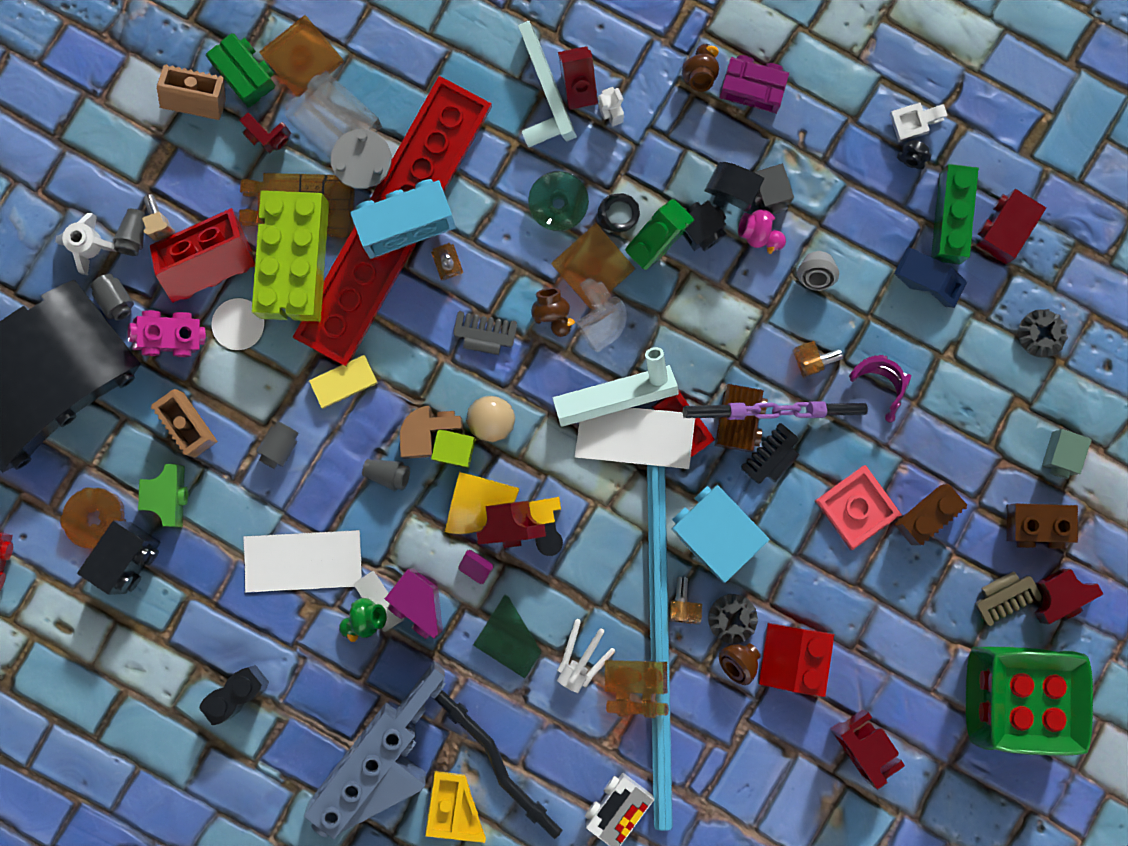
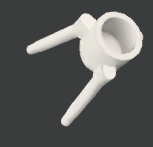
M576 619L563 660L557 669L561 673L557 681L576 693H579L582 686H588L594 675L615 653V649L611 648L587 673L588 669L585 665L604 634V629L601 628L592 639L579 663L572 660L569 665L581 623L579 619Z

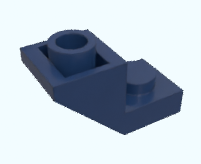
M912 248L906 249L894 273L910 289L929 291L945 307L955 308L967 284V281L952 266Z

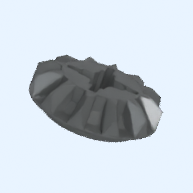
M1049 309L1030 312L1022 319L1018 328V337L1022 347L1029 354L1041 358L1053 356L1061 351L1066 340L1069 338L1066 331L1067 325L1061 319V315L1055 314ZM1051 325L1048 331L1050 339L1043 338L1036 342L1040 334L1037 326L1043 328Z
M728 594L720 597L713 603L709 611L708 622L711 631L718 639L726 643L736 644L746 641L754 634L758 617L756 608L749 599L737 594ZM741 607L738 618L742 621L741 623L744 627L733 624L726 631L729 620L722 611L733 614Z

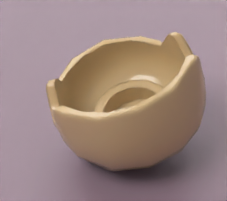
M484 396L475 400L468 408L466 421L470 432L474 436L484 441L496 442L505 439L513 430L515 414L512 406L507 401L496 396Z

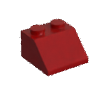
M767 623L758 684L791 692L826 697L835 634Z

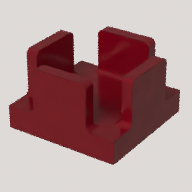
M863 709L847 721L837 723L830 730L863 779L878 790L888 783L887 778L905 767L902 760L897 758L899 752L882 728L875 729L872 723L867 722L872 716Z

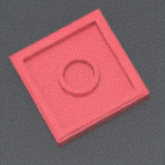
M866 465L860 467L814 500L850 550H854L902 515Z

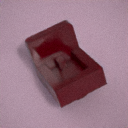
M249 112L239 120L245 127V130L242 132L243 135L254 146L259 142L269 154L274 150L277 151L283 148L289 140L288 137L291 135L288 127L283 122L279 123L268 133Z

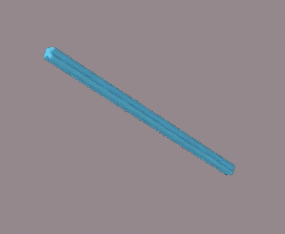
M647 465L654 828L666 831L671 830L673 827L666 479L664 466Z

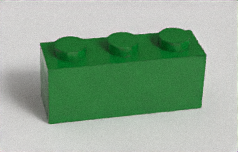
M948 164L939 173L931 257L944 263L962 264L970 258L979 167Z

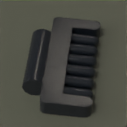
M782 423L776 426L777 430L771 432L781 444L770 435L766 438L776 450L766 441H763L761 444L772 455L768 454L762 447H757L756 450L766 461L755 452L751 455L761 467L751 458L746 460L750 466L746 463L741 465V470L757 484H761L766 477L776 483L800 456L793 449L799 438Z

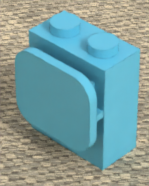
M707 485L694 498L698 503L690 511L684 507L672 519L675 525L671 530L722 583H726L770 539L718 485L712 490Z

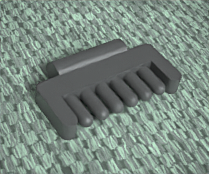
M463 311L457 313L454 336L464 339L463 349L499 355L501 346L513 347L517 329L516 321H511L507 335L509 326L507 320L503 321L502 330L499 333L502 322L500 319L495 321L494 331L492 332L494 324L492 317L488 319L485 331L487 320L485 316L481 317L479 329H477L478 315L473 316L470 328L472 315L467 313L465 317Z

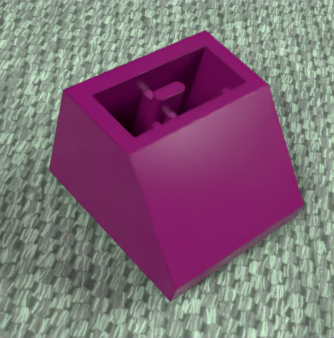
M407 569L384 598L390 603L387 609L400 619L407 617L415 624L412 626V629L423 638L427 639L430 636L436 638L443 632L438 587L417 570Z

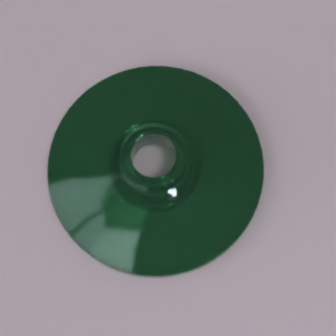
M554 171L541 176L533 184L529 192L528 205L532 217L539 225L552 231H566L577 226L583 220L588 210L589 197L586 187L576 176L568 172ZM561 199L564 202V206L559 209L555 208L553 202Z

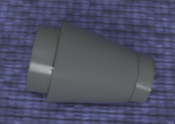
M132 208L127 209L113 238L115 243L114 250L125 255L137 256L139 250L143 249L144 222L142 217H145L144 212Z
M366 459L362 469V476L393 491L397 489L404 490L409 480L410 467L405 466L401 461Z

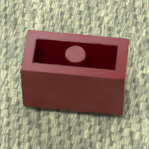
M1014 189L1007 196L1002 194L993 207V210L996 211L991 221L986 219L979 229L977 235L981 236L976 246L1003 263H1010L1017 257L1047 207L1017 189Z

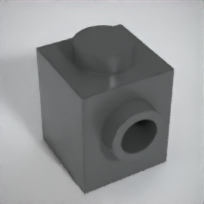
M783 163L754 172L765 178L753 201L754 206L759 205L760 209L768 210L772 214L787 210V205H790L794 195Z

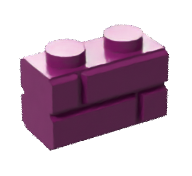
M739 55L737 58L731 57L719 98L777 114L782 102L789 72L783 71L782 66L774 63H767L766 66L756 64L754 59L748 56Z

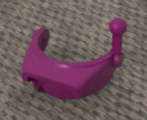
M882 354L868 357L853 369L849 375L850 381L854 382L859 376L868 373L879 374L888 378L893 383L897 392L896 400L889 408L890 412L885 415V420L892 423L895 421V414L901 406L900 401L908 389L912 375L905 374L896 362L888 359V356Z

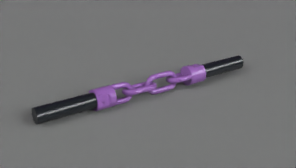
M824 401L797 402L794 405L778 406L775 403H756L753 406H745L744 403H728V405L684 406L682 414L684 418H727L728 420H743L746 416L773 419L778 418L780 415H795L799 418H825L826 416L866 415L868 406L866 403H825ZM760 407H773L772 414H759L761 412ZM801 407H806V413H799Z

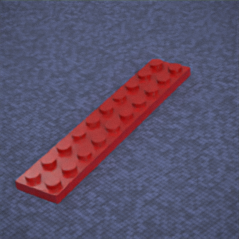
M438 76L392 158L391 168L387 177L377 185L369 201L373 200L374 203L386 199L385 196L396 190L407 192L415 189L417 183L432 179L433 182L439 180L445 193L488 116L492 103ZM354 226L324 280L321 322L301 321L292 338L347 367L416 243L370 259L361 244L358 232Z

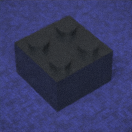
M113 520L77 574L108 595L132 592L142 578L139 574L145 565H151L158 556L159 550H157V547L161 542L132 522Z

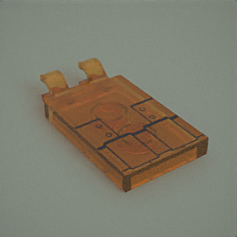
M263 173V182L248 179L241 180L240 192L243 193V196H258L257 211L249 209L239 210V222H242V226L264 224L259 218L262 190L322 193L329 202L327 236L349 237L354 228V221L350 212L354 211L355 189L344 185L336 175Z

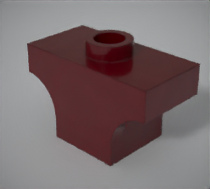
M588 46L558 52L561 76L569 110L598 104L593 57L591 50H588Z
M529 500L485 506L487 515L486 525L481 531L476 532L478 545L503 542V548L522 546L521 540L546 536L545 525L536 522L531 516Z
M1060 569L1035 583L1040 591L1042 600L1040 607L1034 613L1039 622L1043 624H1051L1064 616L1066 619H1069L1083 612L1082 606L1102 596L1103 592L1098 583H1081L1072 569Z

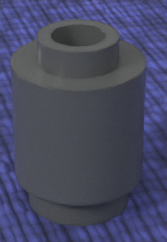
M105 274L92 282L90 286L93 290L92 296L107 319L119 321L131 314L134 302L118 278H114L112 274Z
M277 421L274 427H270L256 451L261 455L258 460L275 469L277 464L283 467L298 442L295 439L299 433Z

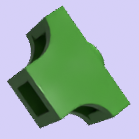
M165 464L162 473L154 479H139L138 510L155 512L161 518L162 526L183 527V505H187L188 488L184 487L185 466Z

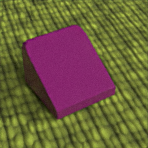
M473 550L466 551L458 566L459 571L479 584H484L495 568L494 564Z

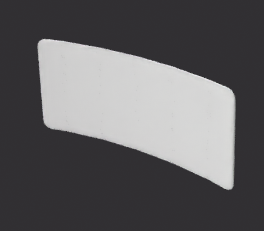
M374 571L354 583V587L362 598L370 599L375 604H381L385 608L387 621L382 628L383 632L390 630L404 620V618H398L387 609L390 603L384 598L388 595V591Z

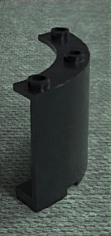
M75 280L42 294L41 299L43 301L29 310L22 306L0 321V470L2 473L13 467L18 470L31 461L32 458L30 456L58 427H64L71 423L77 417V412L118 386L123 388L129 385L135 379L134 374L141 365Z

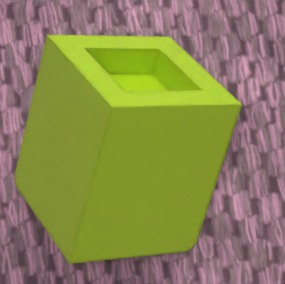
M438 430L431 459L435 462L469 469L476 439L473 436Z

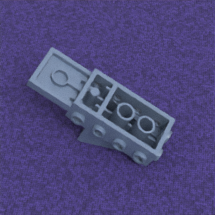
M435 660L397 709H394L387 702L383 705L308 801L304 817L312 822V829L320 836L326 838L329 835L335 840L338 834L422 791L425 787V771L406 756L416 744V741H414L416 738L415 723L426 710L424 708L426 700L430 696L435 699L446 684L444 682V667Z

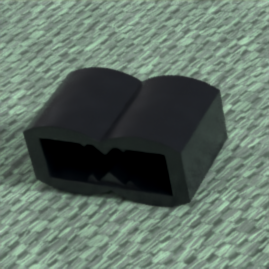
M256 665L241 669L227 680L224 687L209 693L201 702L199 709L211 725L220 724L238 714L244 703L260 696L267 688L269 681Z

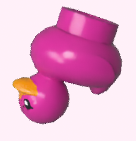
M759 209L752 214L744 213L738 225L739 237L746 238L750 246L761 248L766 245L767 253L772 254L773 251L781 250L786 244V238L782 232L778 230L771 231L772 221L775 220V216L770 211Z

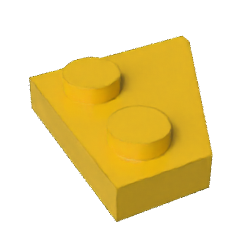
M434 771L425 836L485 843L486 837L465 774Z

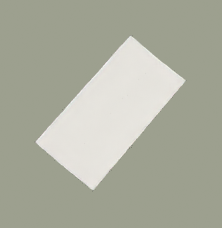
M627 408L580 421L575 457L689 469L695 418H684L682 412Z
M360 530L244 536L245 592L354 587V583L362 578Z

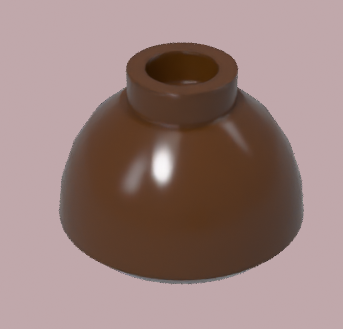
M750 643L746 646L740 644L730 645L719 652V663L726 675L734 682L741 685H749L757 674V660L761 655L758 649Z

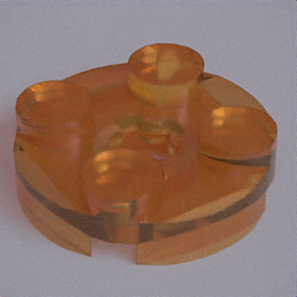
M87 487L69 498L64 506L60 524L65 530L67 537L74 544L83 548H94L113 520L126 522L123 510L125 508L121 499L113 492L102 488ZM98 510L100 512L98 518L101 522L99 525L93 523L90 526L87 516L90 512L94 513Z

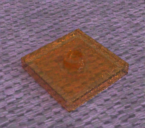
M306 15L259 51L260 55L297 99H300L344 63L342 57Z
M597 223L593 224L550 263L589 309H592L636 269Z

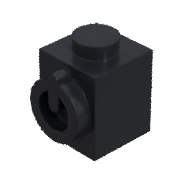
M707 200L702 205L696 202L686 209L694 221L682 235L694 251L700 247L703 251H706L727 235L724 230L726 216L717 204L713 206Z

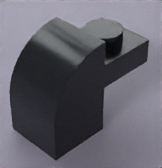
M719 162L704 191L715 196L712 204H717L722 209L726 202L748 212L765 178L739 165Z

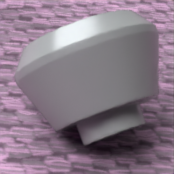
M815 251L809 253L804 258L798 268L797 277L809 289L825 290L838 281L839 269L830 254Z

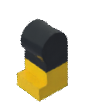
M554 497L529 502L530 513L533 519L545 525L546 536L535 538L537 549L546 556L558 554L562 549L563 539L556 531L553 511L561 510L560 498Z

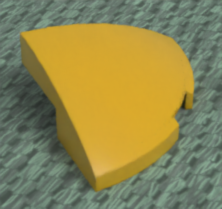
M459 472L445 532L469 534L481 531L487 521L485 506L515 502L520 488Z

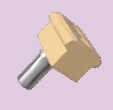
M145 196L144 202L149 215L142 217L145 225L144 233L154 241L173 235L175 230L170 226L168 219L159 211L154 196Z

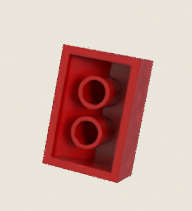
M232 208L150 245L155 276L172 303L188 299L200 290L217 286L223 280L236 274H243L255 266L251 247Z

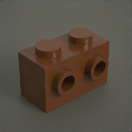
M1007 504L1006 541L1017 542V548H1036V542H1048L1049 549H1067V543H1078V505Z

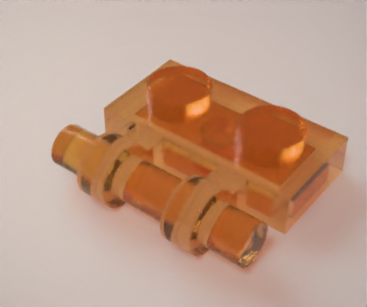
M605 660V692H616V701H607V713H617L619 717H629L631 714H640L645 718H656L657 715L667 716L669 711L668 704L657 703L656 694L668 693L667 662ZM630 693H642V702L631 701Z

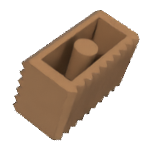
M167 64L163 66L156 88L159 97V108L220 120L226 102L224 78L222 75L217 77L216 74L211 76L210 73H199L198 70L193 72L192 69L187 71L186 68L181 70L180 67H169Z
M173 389L151 405V409L155 410L154 414L158 415V419L162 420L161 424L166 425L165 429L169 430L168 434L173 435L172 439L176 440L177 445H180L179 449L183 450L184 455L197 457L218 442L184 392Z

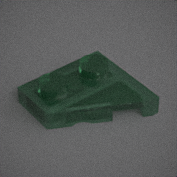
M506 594L473 644V646L523 678H526L542 652L510 597Z

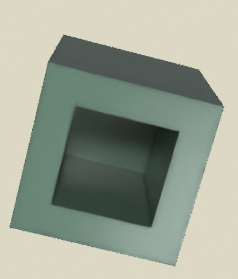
M1064 429L1053 431L1042 466L1051 469L1050 474L1060 478L1069 479V475L1081 474L1092 439Z

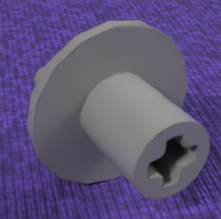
M355 129L345 133L336 141L331 152V166L336 177L344 185L354 189H369L378 185L387 177L391 168L392 154L387 142L378 133L368 129Z

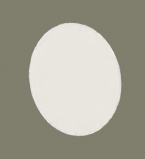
M243 298L225 301L217 308L212 318L214 337L222 346L231 350L250 348L257 343L264 330V319L252 313V302Z

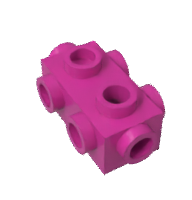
M149 310L142 311V316H136L133 319V323L128 324L127 338L128 342H132V350H141V355L159 356L160 351L173 352L174 357H191L192 353L199 350V345H204L206 331L205 327H200V319H192L191 313L176 312L173 313V318L161 317L160 311ZM180 329L188 330V339L180 336Z

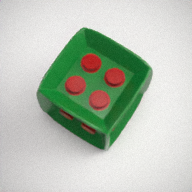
M972 647L968 658L966 676V724L970 742L982 749L1014 754L1050 756L1087 754L1091 743L1093 724V678L1088 656L1073 651L1055 652L1037 648Z

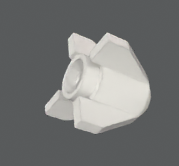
M87 213L77 223L69 225L62 234L56 236L55 240L57 244L64 245L73 253L77 270L83 275H88L89 258L95 257L101 249L117 252L114 250L115 243L101 239V236L95 231L97 216L91 213Z

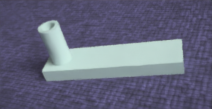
M526 21L518 25L554 117L522 130L523 137L528 147L559 134L567 142L576 138V133L536 32L530 21Z
M653 347L646 351L645 357L648 368L646 372L552 397L560 426L570 425L678 395V386L670 365L666 366L663 350Z

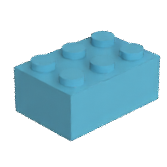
M432 179L421 181L415 185V189L403 192V190L393 191L385 196L386 199L376 203L373 200L362 202L356 206V210L350 212L361 244L370 259L456 228L439 180L434 182Z

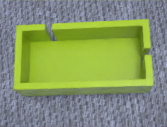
M261 190L259 218L264 224H258L252 313L258 318L288 320L289 316L294 321L321 322L329 202L322 193Z

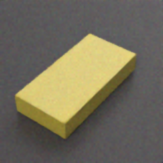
M365 355L350 361L347 367L341 365L309 380L322 409L378 384Z

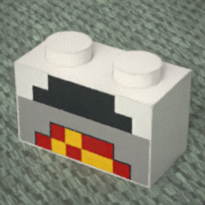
M624 773L619 778L616 776L611 778L603 790L607 793L600 804L595 801L585 814V817L588 819L586 828L609 846H621L654 801L651 793Z

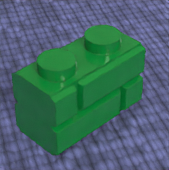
M231 33L219 45L209 50L205 56L246 107L250 108L262 96L267 95L275 88L276 85L271 79L275 74L264 60L260 63L256 61L252 56L256 51L245 37L239 40L234 33Z
M672 199L654 213L651 219L628 244L625 251L642 269L647 270L661 260L693 223L694 219L676 200Z

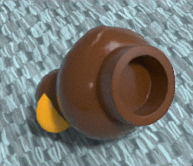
M702 44L697 48L695 55L683 64V80L693 90L704 92L713 86L720 69L715 59L719 53L717 47L710 44Z
M557 288L539 290L536 293L537 300L531 307L532 318L538 324H541V322H551V330L556 336L564 337L568 335L571 331V326L575 323L574 319L566 317L570 311L569 303L561 297L560 290Z

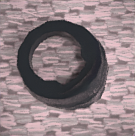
M624 193L611 194L601 201L598 207L596 222L600 227L608 231L626 232L638 222L640 216L639 204L630 195ZM615 202H625L630 206L632 210L630 221L624 224L610 222L606 211Z

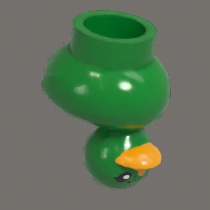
M357 599L351 604L349 617L341 621L339 632L343 637L348 638L350 642H355L358 637L368 638L373 636L378 629H382L387 621L386 610L381 604H375L370 599Z

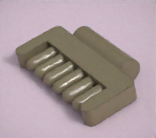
M1013 571L982 587L981 591L984 598L978 600L975 605L984 623L992 626L994 621H999V616L994 607H996L1000 617L1005 618L1006 613L1001 603L1007 614L1011 615L1013 610L1008 599L1013 609L1019 611L1020 607L1014 596H1016L1022 608H1025L1027 604L1021 593H1023L1028 604H1032L1033 599L1040 601L1042 596L1031 576L1019 579L1016 572Z

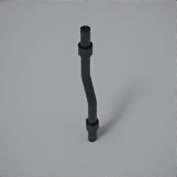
M442 690L435 700L448 712L447 717L453 723H459L484 748L499 785L526 811L525 815L534 824L537 822L554 839L557 838L563 829L546 814L547 809L539 801L535 803L509 777L495 741L467 714L468 710L460 702L457 704Z

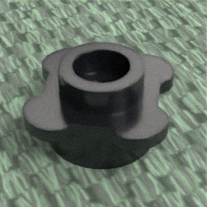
M916 140L904 144L903 152H899L897 155L899 161L904 162L910 168L924 169L925 162L930 161L932 157L928 146Z

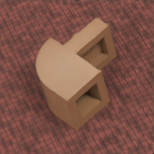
M423 406L414 410L406 417L401 426V457L403 459L432 457L434 448L433 433H437L438 430L450 432L463 431L462 417L455 416V411L437 412V417L432 418L430 406Z

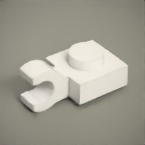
M610 87L603 90L602 94L598 96V106L603 119L609 118L612 127L623 123L624 112L621 103L624 100L619 88L614 89Z
M920 102L891 111L890 117L898 142L928 134L930 131L928 125L944 121L947 113L944 104L923 111Z

